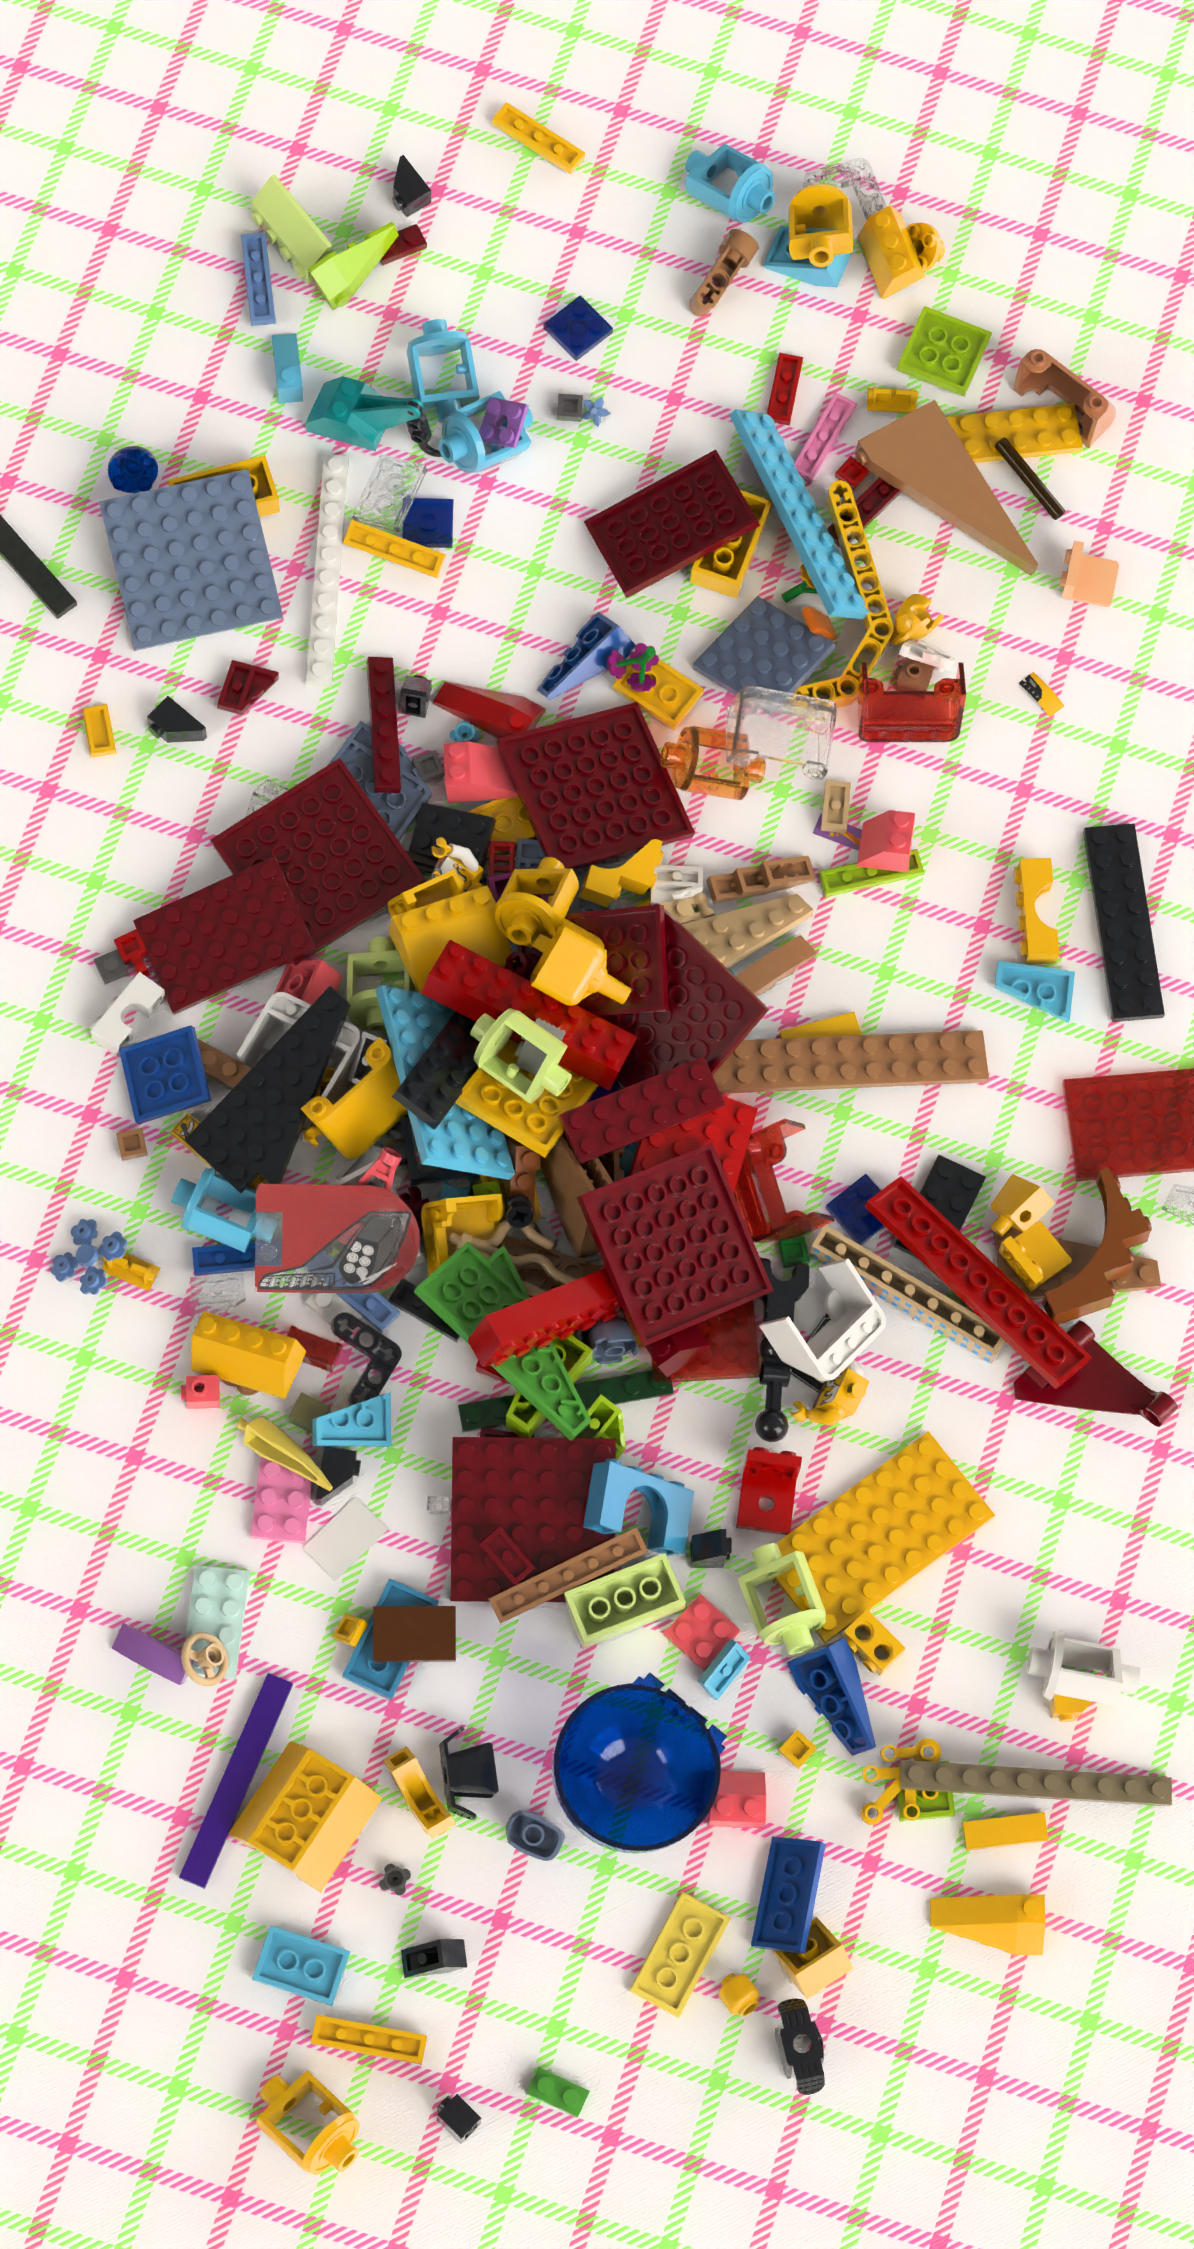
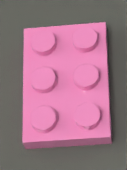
M260 1457L251 1538L305 1544L312 1481L275 1462Z

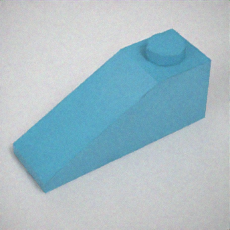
M296 333L272 335L278 403L303 402Z

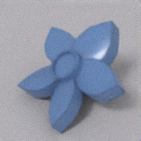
M603 397L598 398L595 402L584 400V406L588 411L583 414L582 419L588 420L593 417L594 424L599 427L601 416L606 417L611 414L607 409L602 408L604 406Z

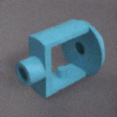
M725 143L710 156L699 150H695L689 155L685 164V170L689 173L686 175L685 181L687 194L725 214L735 222H749L759 213L765 214L772 208L775 201V193L772 191L773 175L764 163L757 162ZM726 168L735 171L737 176L740 177L731 195L709 184Z
M435 319L422 324L424 335L409 341L406 353L414 398L424 404V408L436 407L438 421L443 423L444 419L451 412L461 408V404L478 401L480 395L469 338L464 332L448 331L445 319ZM460 349L463 364H456V373L465 375L467 390L425 395L418 356L440 355Z
M501 391L451 412L442 424L443 439L439 440L438 443L441 456L448 463L454 462L458 468L466 473H478L526 451L531 444V439L524 429L533 424V416L529 408L516 449L509 447L501 448L499 445L493 444L490 446L492 453L487 456L485 455L482 438L469 418L485 411L490 397L506 400ZM508 419L503 421L502 429L507 426Z
M205 1168L197 1184L183 1178L180 1179L171 1203L186 1208L181 1227L186 1232H189V1230L195 1231L244 1253L252 1237L268 1244L271 1243L280 1219L265 1212H256V1190L247 1187L240 1193L223 1176L214 1173V1168ZM206 1195L252 1214L247 1226L244 1227L225 1219L223 1216H218L202 1209L201 1206Z

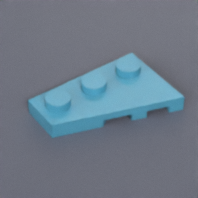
M391 1392L313 1418L312 1446H392Z

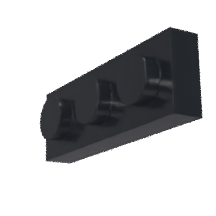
M402 1278L388 1299V1302L457 1343L460 1336L414 1293L417 1286Z

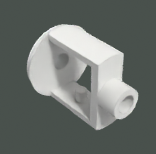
M1064 1630L1052 1633L1047 1649L1032 1646L1028 1656L1027 1674L1042 1676L1041 1694L1050 1701L1054 1694L1117 1706L1121 1692L1135 1695L1140 1681V1667L1121 1664L1120 1649L1065 1638ZM1067 1665L1106 1673V1677L1064 1669L1061 1666Z

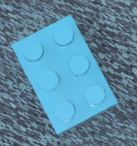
M270 1925L252 1981L333 2007L350 1951Z

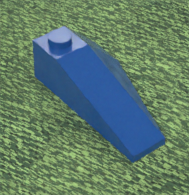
M597 612L580 629L576 635L578 638L573 648L567 647L563 653L565 656L563 662L551 669L537 691L548 700H551L607 670V658L610 656L611 650L616 649L619 655L621 654L626 659L635 648V643L618 624Z
M845 1637L787 1662L798 1689L803 1695L807 1693L816 1705L814 1709L819 1715L823 1714L832 1725L831 1730L852 1756L876 1747L857 1663Z

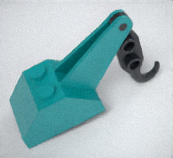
M341 376L323 384L305 422L307 432L372 451H376L386 429L406 422L411 439L418 443V446L424 453L433 457H442L439 450L432 448L428 444L432 434L427 416L422 412L424 404L415 398L386 397L367 383Z

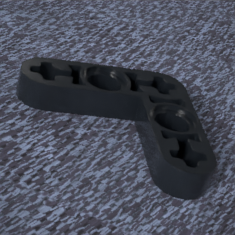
M340 1313L332 1319L331 1330L333 1334L371 1358L349 1394L348 1403L353 1405L358 1401L355 1395L362 1394L366 1387L375 1390V1392L368 1391L364 1398L365 1400L380 1394L399 1363L402 1351L395 1342L352 1314ZM344 1319H346L348 1321L347 1326L349 1328L354 1330L358 1326L360 1327V1330H358L355 1333L352 1339L350 1338V1335H352L353 1332H351L348 1329H345L343 1332L340 1331L339 1328L341 1325L337 1323L338 1321H343ZM362 1333H369L372 1336L373 1343L370 1347L361 1345L359 1337ZM379 1340L382 1342L379 1346L383 1350L391 1348L393 1350L392 1355L395 1357L394 1359L385 1360V1353L381 1350H377L376 1353L372 1352L378 1346ZM376 1369L381 1373L382 1379L379 1384H373L369 1381L368 1373L370 1370Z

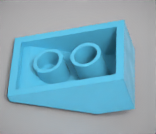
M780 226L763 266L765 269L814 286L838 287L852 253L834 255L832 263L825 267L814 266L809 258L793 260L789 252V226ZM806 227L807 233L839 230Z

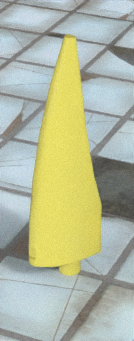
M264 1416L258 1417L250 1423L244 1418L238 1421L237 1427L245 1433L243 1444L261 1457L305 1477L326 1490H332V1485L310 1456L268 1418Z

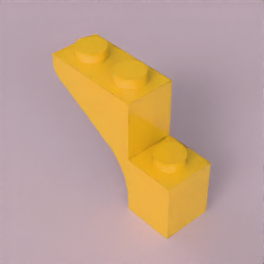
M651 840L621 867L604 869L591 865L584 876L578 897L608 907L612 900L618 899L621 888L643 896L647 889H652L655 884L657 874L654 873L655 866L660 865L664 852L660 851L663 841Z

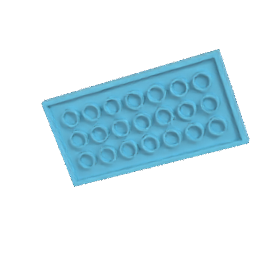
M380 985L376 990L401 1085L455 1011L419 992ZM454 1103L434 1130L407 1109L422 1164L510 1180L515 1175L504 1133Z

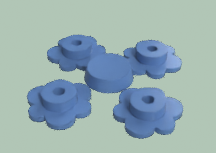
M81 1219L78 1225L73 1226L71 1229V1236L74 1237L73 1243L75 1245H82L76 1251V1257H73L70 1252H66L64 1255H57L53 1259L54 1266L51 1268V1273L55 1275L56 1280L63 1282L67 1277L71 1278L75 1275L74 1269L79 1264L82 1267H88L85 1275L80 1277V1283H82L80 1291L85 1295L90 1293L97 1295L100 1289L107 1285V1278L104 1276L105 1271L102 1268L97 1269L92 1266L96 1263L99 1254L108 1261H112L114 1258L120 1259L124 1256V1247L127 1245V1240L123 1238L120 1232L116 1231L110 1236L103 1238V1244L98 1251L97 1247L91 1245L92 1240L98 1236V1231L96 1230L97 1222L94 1219H89L88 1221Z

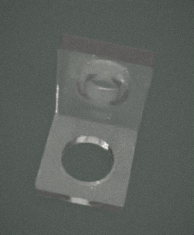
M266 779L253 791L245 817L254 812L255 805L264 806L289 789Z

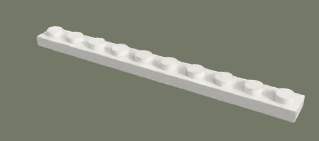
M324 454L306 686L332 688L349 456Z

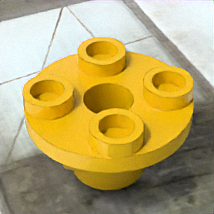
M912 223L907 227L923 271L926 272L936 262H940L945 253V245L932 225L928 223Z

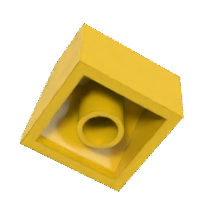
M817 1917L811 1920L805 1954L772 1950L793 1984L806 1999L853 1969L843 1945Z

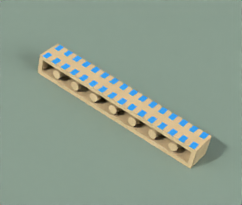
M826 1224L813 1242L809 1256L823 1264L848 1258L870 1292L992 1364L1004 1345L1005 1340L977 1314Z

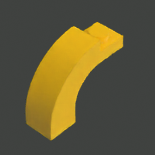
M407 1746L383 1759L400 1794L426 1835L429 1834L431 1838L445 1833L456 1824L451 1814L433 1791L416 1757Z

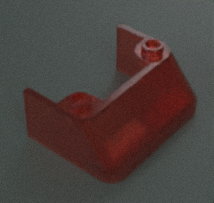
M861 662L858 684L859 738L864 742H952L956 740L960 735L966 700L964 663L958 662L956 679H941L934 685V691H884L883 683L880 680L868 678L867 663Z
M784 1118L750 1135L734 1196L752 1240L755 1243L800 1237L823 1227L825 1224L834 1222L833 1216L817 1212H811L806 1215L802 1211L793 1210L787 1213L772 1166L784 1160L787 1153L784 1139L805 1130L806 1127L803 1123Z

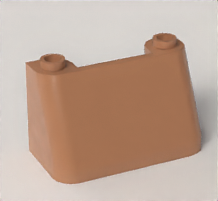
M1033 349L1020 360L1012 390L1020 396H1023L1028 391H1036V394L1040 396L1048 388L1067 404L1074 403L1076 411L1083 415L1078 422L1079 427L1083 430L1081 435L1082 443L1090 448L1115 419L1116 409L1112 403L1042 349Z

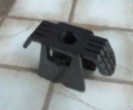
M462 1726L439 1744L444 1792L449 1812L469 1820H476L477 1815L457 1805L455 1797L492 1798L499 1791L493 1745L487 1742L449 1754L447 1743L465 1730Z
M798 1998L782 2001L777 2006L783 2028L775 2027V2038L783 2071L787 2079H790L792 2068L794 2069L796 2087L800 2094H815L822 2090L825 2085L822 2067L824 2061L823 2040L815 2021H811L806 2002ZM798 2035L807 2036L811 2041L810 2050L806 2053L797 2052L793 2046L795 2037Z

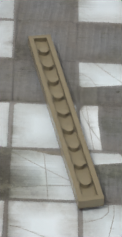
M911 1760L900 1761L899 1789L1166 1807L1172 1805V1777Z

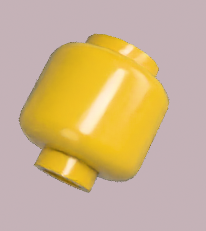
M732 1973L721 1981L722 1987L719 1990L718 1997L732 2015L744 2017L758 2007L760 1992L746 1974L735 1975Z

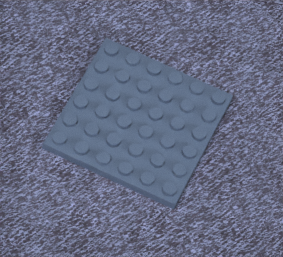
M248 469L99 501L134 651L283 618Z

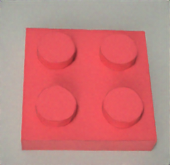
M700 1594L663 1635L704 1672L730 1639L734 1640L741 1630Z

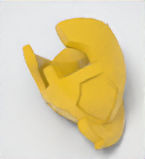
M912 594L901 604L896 613L890 642L898 646L906 640H920L931 633L940 624L944 616L940 614L936 619L932 620L930 613L925 609L932 601L922 594Z

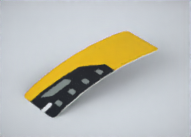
M1034 672L1019 682L1049 717L1064 707V704Z

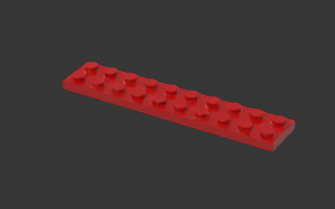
M902 1176L867 1201L864 1207L1055 1389L1089 1363L1092 1356Z

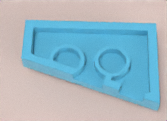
M1005 961L997 962L995 989L1067 1023L1070 1021L1075 971Z

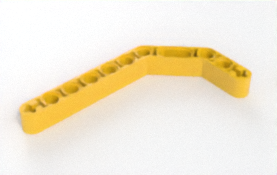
M837 480L830 485L826 501L846 568L853 577L855 586L865 601L864 606L869 612L862 619L866 634L841 677L800 686L788 698L786 710L794 717H802L852 704L888 646L894 630L851 487L842 480ZM840 516H849L851 521H844ZM854 538L858 543L851 544L847 539ZM862 561L866 566L859 567L854 562ZM867 583L871 585L873 589L866 590L861 586V584ZM868 607H877L880 612L873 613ZM875 630H884L887 635L880 636ZM864 650L873 651L875 657L864 673L855 672L853 666L861 652ZM848 687L853 691V693L846 694L841 690V688ZM825 693L828 699L822 700L816 694Z

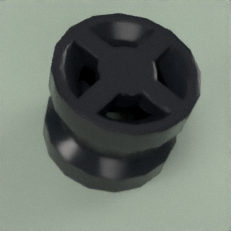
M516 1194L506 1200L507 1222L514 1228L528 1226L533 1220L529 1198L525 1195Z

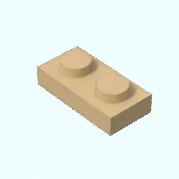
M825 781L820 831L846 833L851 782Z

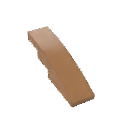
M809 856L763 861L759 866L737 868L733 873L709 876L706 882L712 902L720 903L788 889L812 882L816 877Z
M799 935L771 951L744 969L736 977L757 997L772 989L778 981L792 975L798 967L813 960L818 953L802 935Z

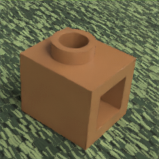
M905 657L903 666H897L893 677L894 680H897L895 690L924 699L932 678L934 666Z

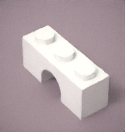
M141 972L135 978L130 977L123 987L124 991L119 997L115 996L112 998L105 1014L102 1017L98 1016L90 1027L92 1040L116 1057L120 1054L119 1049L126 1047L133 1039L132 1029L123 1023L125 1015L138 1011L150 1018L166 999L164 989Z

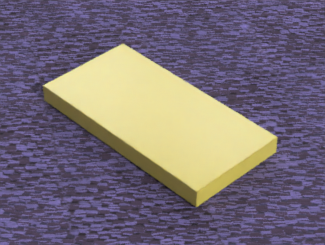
M682 1891L629 1992L679 2018L731 1917Z

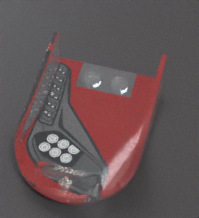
M256 1185L254 1292L376 1293L396 1285L411 1270L416 1261L420 1245V1233L416 1218L405 1202L389 1190L368 1185Z

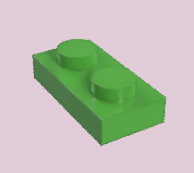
M538 2067L526 2094L578 2118L590 2091Z

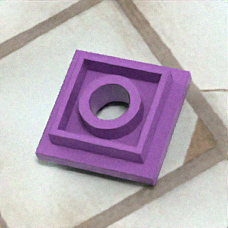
M490 397L486 405L482 425L479 429L482 441L516 449L529 405ZM508 419L507 426L502 429L503 421Z

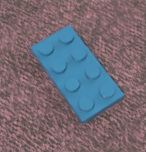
M389 1578L376 1606H438L439 1601ZM373 1613L344 1670L342 1678L392 1701L410 1662L373 1663Z

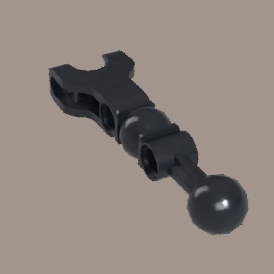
M760 1257L774 1290L758 1297L762 1300L764 1307L763 1323L789 1316L794 1324L795 1302L809 1288V1265L798 1262L792 1271L791 1280L781 1281L772 1274L771 1261ZM763 1333V1339L760 1344L763 1360L761 1361L759 1382L761 1385H766L765 1410L757 1416L755 1428L756 1433L762 1440L771 1443L782 1440L788 1432V1420L781 1411L782 1387L787 1388L789 1385L791 1366L780 1359Z

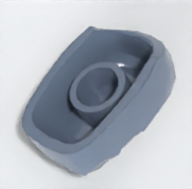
M518 1810L514 1812L506 1825L508 1843L518 1851L543 1861L553 1860L564 1843V1832L547 1818L532 1811Z

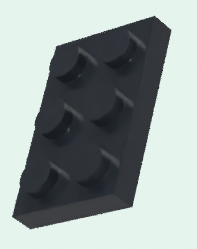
M422 802L409 851L439 859L433 855L431 847L440 848L436 844V839L442 837L446 840L447 845L451 843L469 848L478 861L479 866L483 868L496 819Z

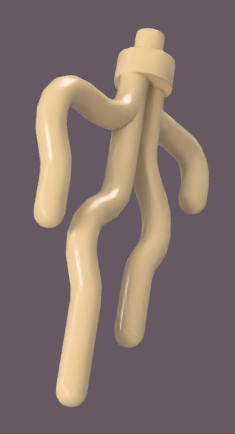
M507 1219L503 1220L495 1234L488 1240L477 1239L466 1232L462 1236L452 1232L448 1242L456 1245L455 1251H457L468 1241L488 1259L498 1250L496 1247L503 1241L508 1230L513 1226L507 1222ZM531 1224L519 1228L535 1244L548 1250L554 1247L553 1240L536 1232ZM527 1253L521 1256H513L509 1254L515 1267L535 1263L540 1265L548 1276L562 1284L577 1280L558 1270L551 1260L544 1255ZM522 1281L528 1294L533 1297L546 1292L531 1283Z

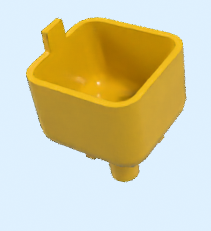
M565 918L558 926L552 939L539 933L532 946L543 952L531 974L530 985L568 1006L576 1005L582 999L596 992L622 1005L625 1003L632 988L607 974V950L604 949V944L600 938Z

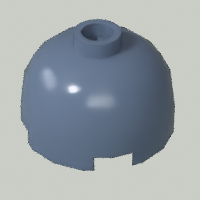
M614 1317L607 1322L600 1320L589 1329L587 1334V1346L593 1350L592 1358H596L599 1364L618 1363L623 1361L622 1356L631 1352L635 1356L641 1350V1348H638L627 1319L621 1317Z

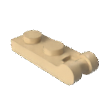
M705 893L660 904L664 905V908L680 924L715 915L712 908H709L707 905L708 899ZM693 908H698L699 912L695 913Z

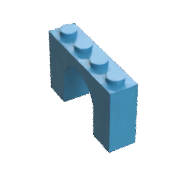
M608 1458L605 1459V1462L593 1464L583 1527L602 1534L621 1532L626 1501L630 1493L635 1489L646 1498L651 1510V1526L647 1549L659 1554L666 1553V1556L685 1554L694 1498L693 1490L684 1488V1484L681 1482L665 1481L661 1475L645 1474L642 1472L643 1469L639 1467L623 1466L621 1461Z

